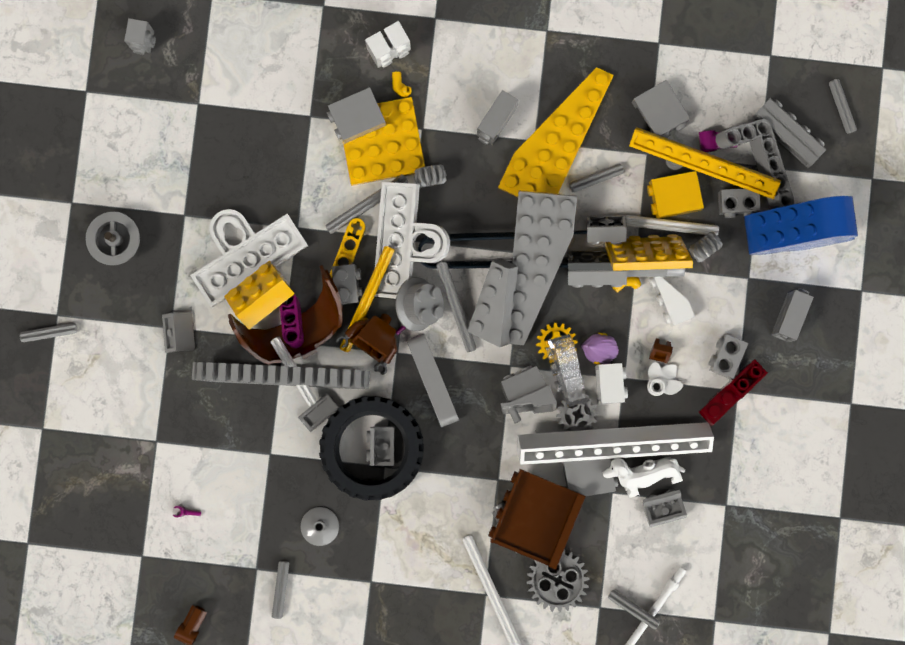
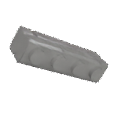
M770 98L752 118L756 121L760 119L768 120L772 126L775 139L809 168L827 150L824 147V142L819 138H814L807 126H801L796 122L797 118L795 115L782 109L783 105L777 99L772 100Z

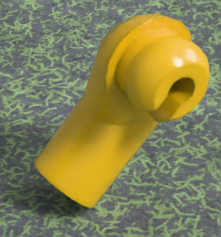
M392 72L393 90L401 97H408L412 92L411 87L402 83L401 72Z
M627 277V285L612 288L617 293L625 286L638 289L641 286L639 277Z

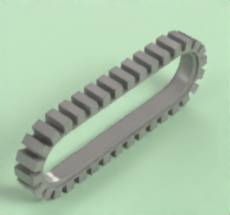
M193 362L192 380L369 389L370 371Z

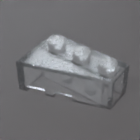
M570 334L547 340L549 348H546L549 360L552 359L553 364L550 365L551 372L557 378V381L554 382L557 393L561 392L567 408L590 401L584 388V378L581 375L580 363Z

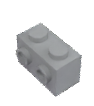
M128 18L124 41L136 54L144 55L145 52L151 53V48H154L156 41L153 28L147 21Z

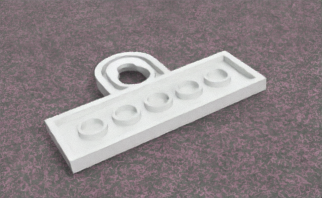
M382 182L375 267L385 246L392 247L395 251L374 297L396 299L400 286L406 280L412 278L413 261L436 263L444 259L449 251L450 238L443 227L435 224L417 223L420 184ZM425 234L427 237L432 238L435 244L433 248L420 252L415 246V240L418 235Z
M231 209L222 210L210 222V235L223 255L190 276L212 308L225 300L224 296L231 289L243 282L246 277L253 274L263 264L270 261L277 267L307 248L308 245L288 214L255 234L241 213ZM231 223L242 231L243 240L240 244L231 246L226 242L223 230L225 224Z

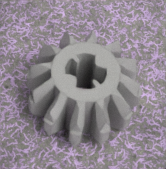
M439 164L416 169L414 178L416 184H420V188L444 184L447 175L444 166Z
M709 232L690 246L689 251L697 262H702L722 248L723 244L718 235L714 232Z

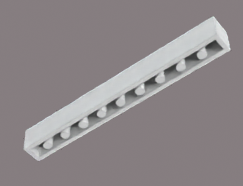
M708 422L517 435V452L520 465L712 452L714 435Z

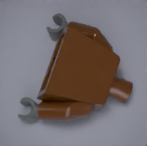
M382 314L380 318L373 316L371 319L363 318L358 320L345 331L344 336L336 339V343L341 338L345 339V344L341 347L344 348L348 344V339L351 338L350 342L379 362L374 366L375 372L380 366H383L382 375L386 374V365L390 364L397 352L396 330L389 325L392 318L387 314Z

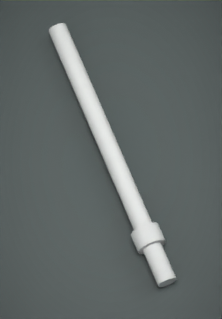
M680 567L673 578L667 581L665 584L666 588L649 610V614L655 617L672 591H676L679 581L686 573L684 569ZM641 621L625 645H635L648 625Z

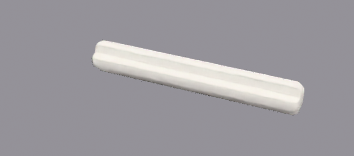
M280 337L271 340V344L284 366L297 367ZM296 385L309 406L317 402L309 385Z

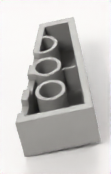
M504 259L491 262L467 332L498 347L510 344L509 331L512 327L511 313L512 309H514L513 295L514 291H516L517 265Z

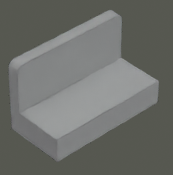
M178 312L162 315L165 353L195 350L192 313Z

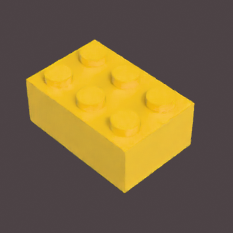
M268 261L253 274L246 277L243 282L231 289L224 297L237 318L248 329H251L295 293L282 274Z

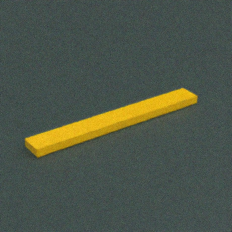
M638 127L635 128L629 144L630 147L771 199H774L781 180Z

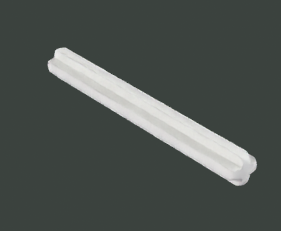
M626 215L625 217L626 226L707 235L709 232H714L716 235L719 233V226L631 215Z

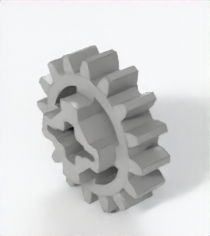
M575 394L574 399L569 395L567 396V402L561 401L563 407H557L561 414H557L556 417H561L558 424L565 425L562 429L563 431L570 429L569 431L587 430L586 428H594L591 423H597L594 416L598 415V412L593 411L597 406L590 405L591 398L586 401L585 395L578 398V394ZM577 402L576 407L572 409L567 407L570 403ZM585 405L588 407L590 415L586 414L584 410ZM579 409L582 417L575 420V416L572 413ZM564 414L569 416L571 420L570 425L566 422ZM579 422H587L583 427L577 428Z

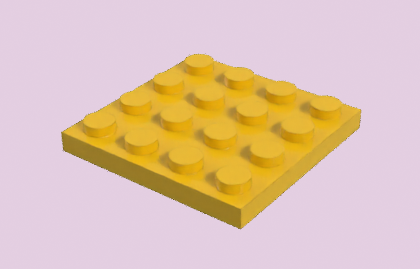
M412 97L377 103L386 126L346 144L343 142L351 186L397 178L400 175H413L416 169L425 167Z
M669 234L667 237L649 235L647 238H640V236L634 235L626 238V242L621 244L605 242V248L613 271L693 268V260L681 236L676 234Z

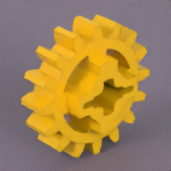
M554 323L553 328L549 324L546 325L547 331L541 329L540 332L543 335L537 336L540 343H537L536 346L541 348L538 354L543 353L542 359L549 358L550 364L553 360H556L558 365L561 359L564 363L567 362V356L573 357L571 351H577L573 347L574 344L578 343V341L573 340L576 334L569 333L570 327L564 329L563 323L560 327L557 326V323ZM552 332V338L544 341L546 335ZM560 332H563L568 339L561 337ZM556 338L558 342L565 344L558 346V349H556L555 345L550 343L554 342ZM569 346L568 351L561 356V350ZM545 348L551 349L554 356L550 355Z

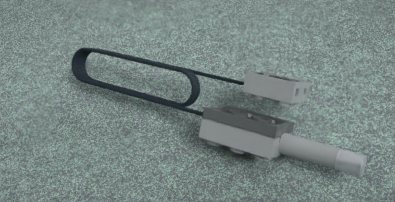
M587 216V230L574 231V234H587V242L595 245L602 244L603 242L621 244L626 242L625 216ZM515 232L457 233L448 235L450 241L514 239ZM427 236L424 237L419 243L418 251L422 252V246L434 240ZM568 251V264H560L559 268H568V285L576 288L583 287L584 285H591L592 287H602L603 285L622 287L627 285V277L685 276V268L613 271L607 251ZM492 261L446 262L449 269L490 268ZM421 262L425 267L437 269L436 265L439 263Z

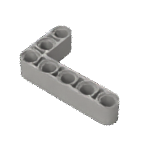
M760 119L732 127L717 134L716 143L722 149L750 142L758 171L781 180L774 199L767 197L771 209L794 204L791 187L772 126L768 120Z

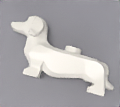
M669 457L655 461L646 460L642 465L633 468L628 467L623 459L615 458L611 461V466L602 472V475L605 478L618 477L620 484L627 491L629 498L639 495L638 488L649 487L663 478L673 477L671 479L672 484L683 481L680 472L684 473L685 469L679 466L676 459Z

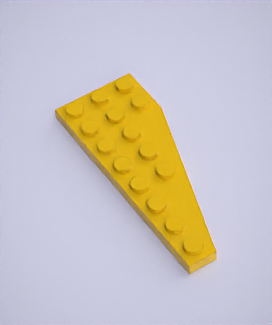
M596 67L516 150L498 188L518 197L519 190L558 194L614 75Z

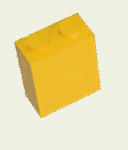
M696 171L651 179L649 185H647L649 197L652 196L653 200L651 211L653 215H656L657 219L698 212L704 209Z

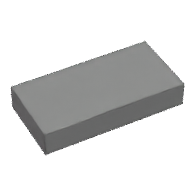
M326 393L298 418L311 432L339 408V405Z

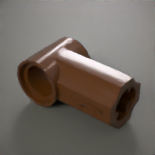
M193 604L184 622L178 627L174 639L186 645H193L199 634L198 630L208 612Z

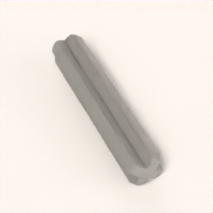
M834 79L829 82V86L847 134L855 132L857 128L840 80Z
M617 164L575 180L569 184L572 192H577L624 173L623 166Z
M75 323L24 331L20 332L21 342H30L77 333V326Z
M280 561L278 563L272 618L281 619L283 617L289 562Z
M612 590L609 594V600L656 630L660 625V620L615 590Z

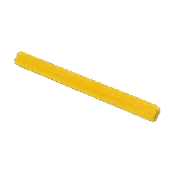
M384 247L349 327L354 322L366 317L395 250L392 247ZM351 338L348 339L347 346L341 348L345 344V339H343L340 345L342 351L350 352L353 346L350 342Z

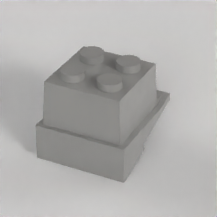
M532 366L525 367L521 370L522 373L514 375V373L509 374L501 381L502 390L507 400L504 403H500L502 414H510L514 423L521 421L518 414L521 412L533 411L534 414L556 410L557 401L550 386L546 385L537 366L533 368Z

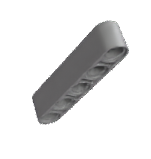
M424 333L406 340L441 428L459 421Z

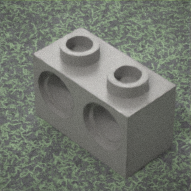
M724 189L718 192L719 215H725V218H735L736 214H744L746 216L761 211L760 194L747 189ZM727 199L733 201L734 208L730 209L726 206L725 202ZM745 199H750L753 202L752 208L746 207Z
M728 334L724 335L723 338L720 337L716 344V348H718L717 353L711 356L708 364L711 366L709 371L728 379H734L748 343ZM728 342L733 343L735 346V350L732 353L726 349ZM720 360H725L727 362L728 366L726 370L720 369Z

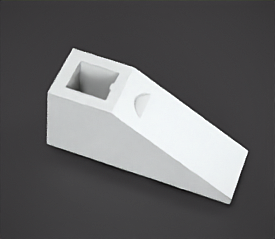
M662 277L648 278L652 289H656L658 294L656 295V300L659 306H663L665 311L663 317L667 324L670 323L672 327L695 317L688 299Z

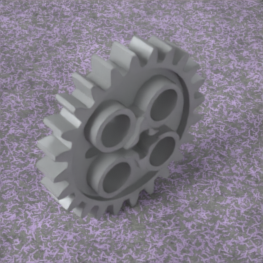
M564 549L556 572H550L548 565L534 560L535 566H529L533 572L527 573L531 579L527 580L526 583L532 584L528 591L535 592L531 598L538 597L536 603L539 605L543 602V609H546L549 605L551 612L554 611L555 607L558 608L559 612H561L562 607L569 611L570 604L576 607L574 601L582 602L579 596L586 595L583 588H589V586L584 581L590 579L584 576V574L588 570L581 569L585 563H577L579 557L572 558L573 552L570 551L568 555H565ZM568 571L576 573L574 580L568 581L566 579ZM542 572H547L556 578H558V576L560 575L561 580L568 584H571L573 586V589H570L561 583H557V585H555V581L549 577L544 576ZM546 579L550 581V587L543 590L540 588V582ZM564 588L567 590L565 598L557 596L559 589Z

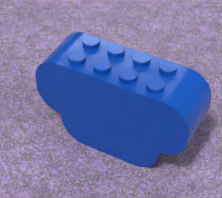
M853 196L820 198L744 216L749 255L807 250L855 240V237H858Z

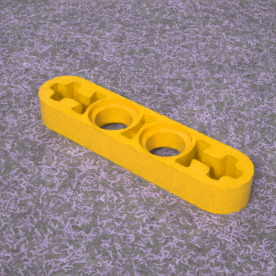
M355 218L349 222L332 267L339 266L338 261L343 257L349 260V265L353 264L366 228L363 220ZM357 222L362 227L361 230L356 232V236H359L358 240L353 236H348L349 233L353 235L354 228L352 225H356ZM353 240L356 244L355 248L347 250L345 248L346 241Z

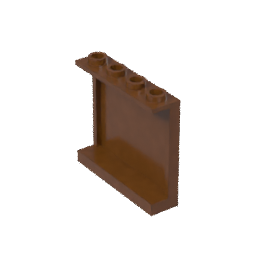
M519 469L518 472L514 471L510 481L513 483L511 490H506L503 498L506 501L503 508H499L495 517L498 519L496 527L492 525L488 537H491V543L498 544L556 569L586 496Z

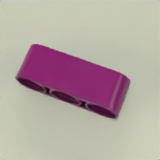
M294 294L290 297L293 298L291 304H286L285 301L280 305V315L284 341L291 348H299L304 342L300 301ZM295 316V320L288 323L289 317ZM297 334L296 340L289 341L292 335Z

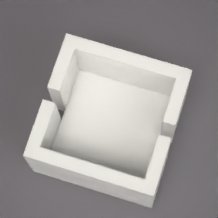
M399 21L384 29L387 35L385 39L380 31L365 39L367 50L378 68L389 66L395 57L403 58L411 50L410 40Z
M622 363L595 366L598 404L625 402V398H628L627 387H624L623 379H626V368L622 367Z

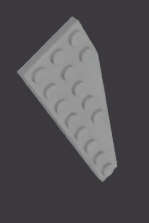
M519 190L512 264L518 266L516 291H514L513 295L514 309H512L510 344H525L572 240L577 196Z

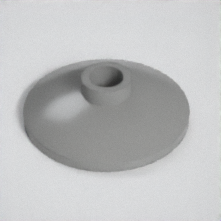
M316 507L309 510L303 516L301 532L305 540L310 544L316 546L327 545L336 538L339 532V521L331 510L324 507ZM318 523L323 525V529L320 531L316 529V524Z

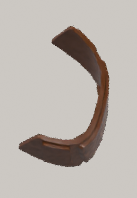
M323 265L319 266L323 282L322 292L317 302L301 314L304 335L302 346L291 348L284 341L282 325L266 330L248 329L230 313L228 314L229 324L239 344L246 351L265 364L282 363L271 344V340L280 337L292 359L302 356L304 360L317 353L316 348L335 334L338 328L342 326V303L339 292L328 270H325ZM295 318L289 320L288 323L293 322ZM297 334L292 335L289 341L296 340Z

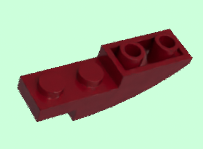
M754 359L735 375L734 379H731L698 412L711 426L714 425L762 380L768 372Z

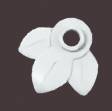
M654 362L649 367L647 373L649 377L647 383L648 392L653 396H660L663 393L673 395L679 392L683 384L674 380L677 366L670 364L661 368L657 362ZM654 383H658L660 385V388L658 390H655L653 388Z

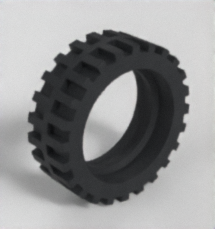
M364 396L352 399L348 403L341 405L328 418L329 420L323 427L322 437L319 441V456L322 460V468L329 477L328 479L341 492H345L353 498L377 501L390 498L401 492L416 477L423 461V435L416 419L402 405L380 396ZM368 415L381 416L393 422L402 433L405 443L404 458L399 468L389 477L378 481H366L352 475L344 466L339 452L340 440L347 426L354 420Z

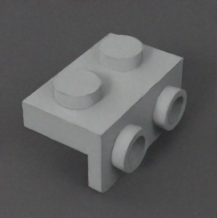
M355 264L332 267L333 282L339 292L342 305L359 304L363 296V289L359 287V280H361L360 268H357Z
M370 427V431H367V442H370V450H367L366 456L367 462H370V466H394V427Z
M668 490L664 494L658 496L650 495L643 500V509L649 527L687 518L680 490Z

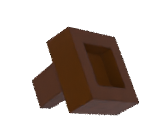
M656 338L650 351L649 359L668 363L673 350L671 342L667 341L666 345L660 344V339Z

